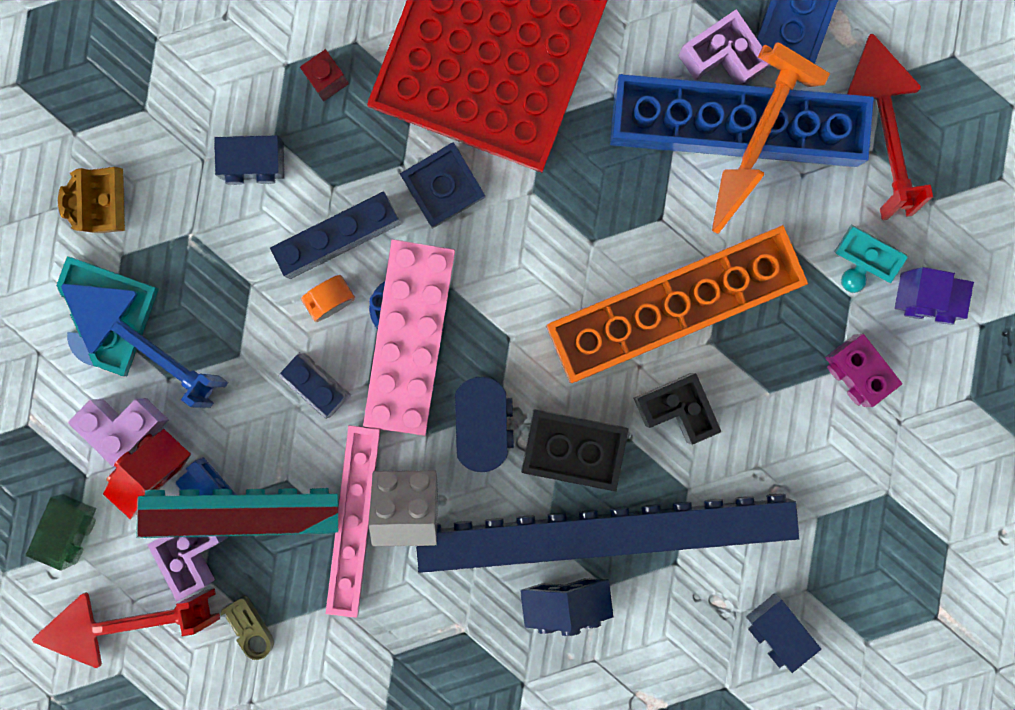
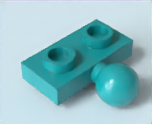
M852 224L835 249L837 255L856 264L855 268L845 271L841 278L843 288L850 293H857L865 288L867 283L865 274L867 271L892 283L908 258L907 254Z

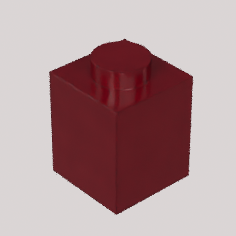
M326 49L300 66L323 101L349 84Z

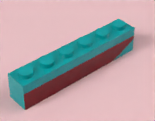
M285 488L278 489V494L265 495V489H246V495H232V489L213 490V495H199V490L187 489L179 490V496H165V490H145V496H138L136 538L338 533V494H329V488L310 489V494H297V489Z

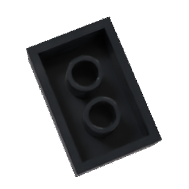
M533 409L521 472L617 492L629 428Z

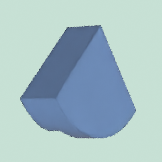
M67 332V341L72 353L83 363L93 366L88 355L90 353L86 348L83 338L79 336V333Z

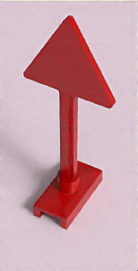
M870 34L847 95L870 96L877 100L894 181L892 183L893 195L880 208L882 220H888L898 209H905L906 217L913 216L932 199L933 193L931 185L913 187L911 179L908 178L891 96L916 93L921 89V86L874 34Z
M215 588L203 590L177 603L176 607L171 610L102 622L94 621L90 597L85 592L43 628L32 641L37 645L91 667L98 668L102 665L97 636L171 623L180 625L182 636L194 635L220 620L219 613H210L208 598L216 595Z

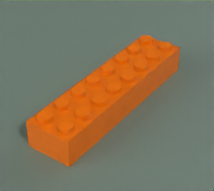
M782 225L547 324L546 328L569 383H574L805 286L808 282L785 227Z

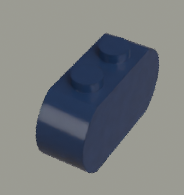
M475 377L465 381L455 393L457 459L469 470L489 472L498 468L508 456L507 448H514L513 429L507 430V417H513L512 398H506L505 389L497 381L487 377Z

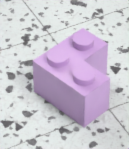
M737 9L684 44L678 55L695 81L722 64L735 85H745L762 74L770 65L758 58L762 46Z
M147 398L135 399L120 415L104 399L89 400L70 419L68 424L112 467H115V462L128 451L131 454L134 453L142 439L148 434L154 436L169 419Z
M228 536L158 538L147 544L176 601L206 587L215 580L201 552L222 542Z

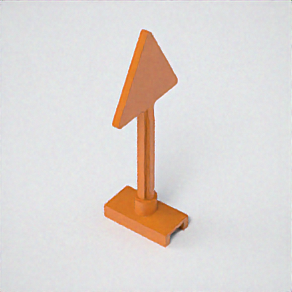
M779 42L775 43L773 49L763 45L758 55V58L780 70V73L775 81L776 87L743 155L740 167L738 169H725L722 173L712 231L717 234L720 233L764 176V172L751 168L756 163L789 91L794 89L797 81L806 87L825 85L830 75L826 70Z

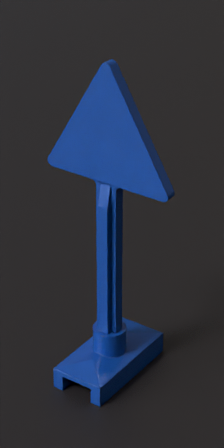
M62 284V291L89 353L95 354L111 331H114L182 382L181 385L187 389L181 400L194 408H211L214 402L208 399V397L213 392V388H225L229 383L219 375L198 374L194 370L189 371L123 322L121 318L137 297V292Z

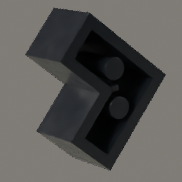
M689 373L633 398L646 427L651 428L676 417L686 443L691 445L722 432L696 373Z

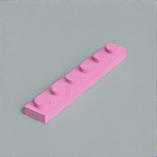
M348 426L338 507V533H335L326 614L355 618L359 615L369 532L372 473L376 471L381 429Z

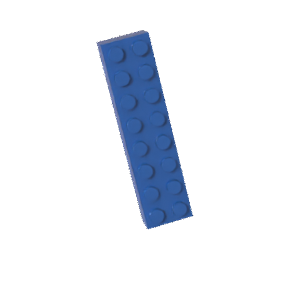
M619 74L615 83L610 145L743 157L775 88ZM790 90L758 158L848 167L862 165L869 160L874 97Z

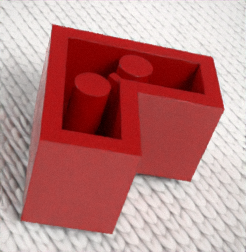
M162 429L155 436L148 434L137 445L138 449L131 454L129 451L124 453L115 462L114 466L116 469L106 479L109 483L103 495L130 520L137 515L138 496H145V490H159L167 481L183 469L191 456V453L165 429Z

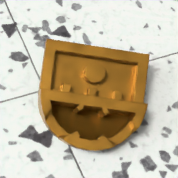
M108 167L93 170L78 168L70 173L72 178L66 186L60 187L58 193L60 216L68 220L72 225L71 229L91 233L125 231L123 168Z

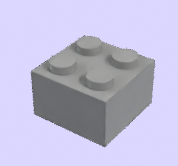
M436 470L373 471L368 524L372 546L437 545L438 485Z

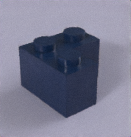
M584 578L565 585L541 583L520 590L525 628L538 629L540 634L561 631L562 636H574L580 634V629L600 627L602 626V621L614 617L609 579Z

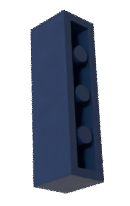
M383 191L270 247V250L283 276L292 279L401 225V222L388 196Z

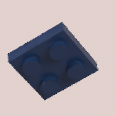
M454 142L400 173L432 229L486 197Z

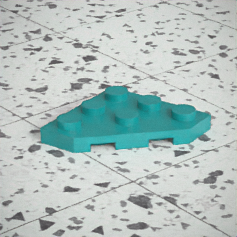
M69 256L66 257L56 285L66 303L67 300L61 288L62 284L137 292V297L121 319L141 335H143L159 288ZM71 312L70 316L72 318V321L79 333V336L82 337ZM111 331L97 352L88 355L93 366L121 376H128L137 348L114 331Z

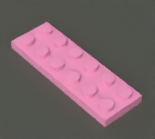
M395 239L391 240L363 427L425 436L455 249Z

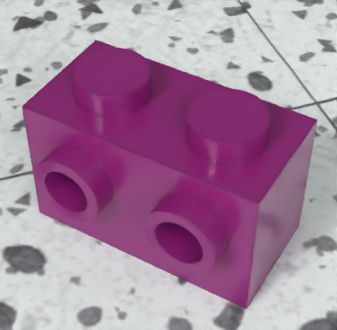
M864 333L853 335L825 357L830 364L827 366L830 373L838 381L843 380L849 388L847 391L848 396L858 406L874 407L903 384Z

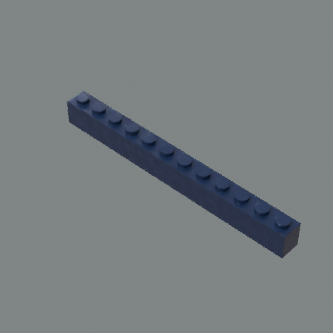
M786 494L766 495L767 500L755 501L753 496L735 498L736 503L723 504V499L704 500V506H692V502L673 503V508L661 509L660 505L653 504L641 506L642 511L629 512L628 507L611 508L610 514L598 515V510L579 511L578 517H567L566 513H551L547 515L548 519L535 520L534 515L516 517V522L504 523V518L486 519L485 525L473 526L472 521L454 522V527L441 528V524L437 523V545L416 546L418 573L800 540L796 501L786 498Z

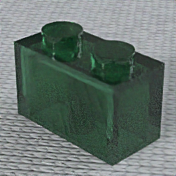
M64 494L50 497L25 556L59 571L75 565L83 553L82 541L85 536L90 534L95 525L96 519L93 516L97 508Z

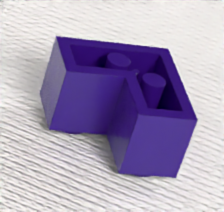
M926 267L902 272L894 309L905 311V317L915 319L935 317V322L954 325L956 320L968 318L974 282L954 278L955 273Z

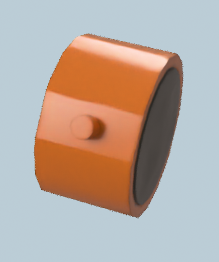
M342 275L334 276L320 283L301 297V301L314 322L330 317L355 300L354 294Z

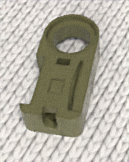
M242 596L221 610V616L223 614L227 615V621L235 634L239 636L236 641L244 654L252 660L265 658L272 650L274 640L249 597ZM253 636L263 637L266 641L265 651H253L250 647V639Z

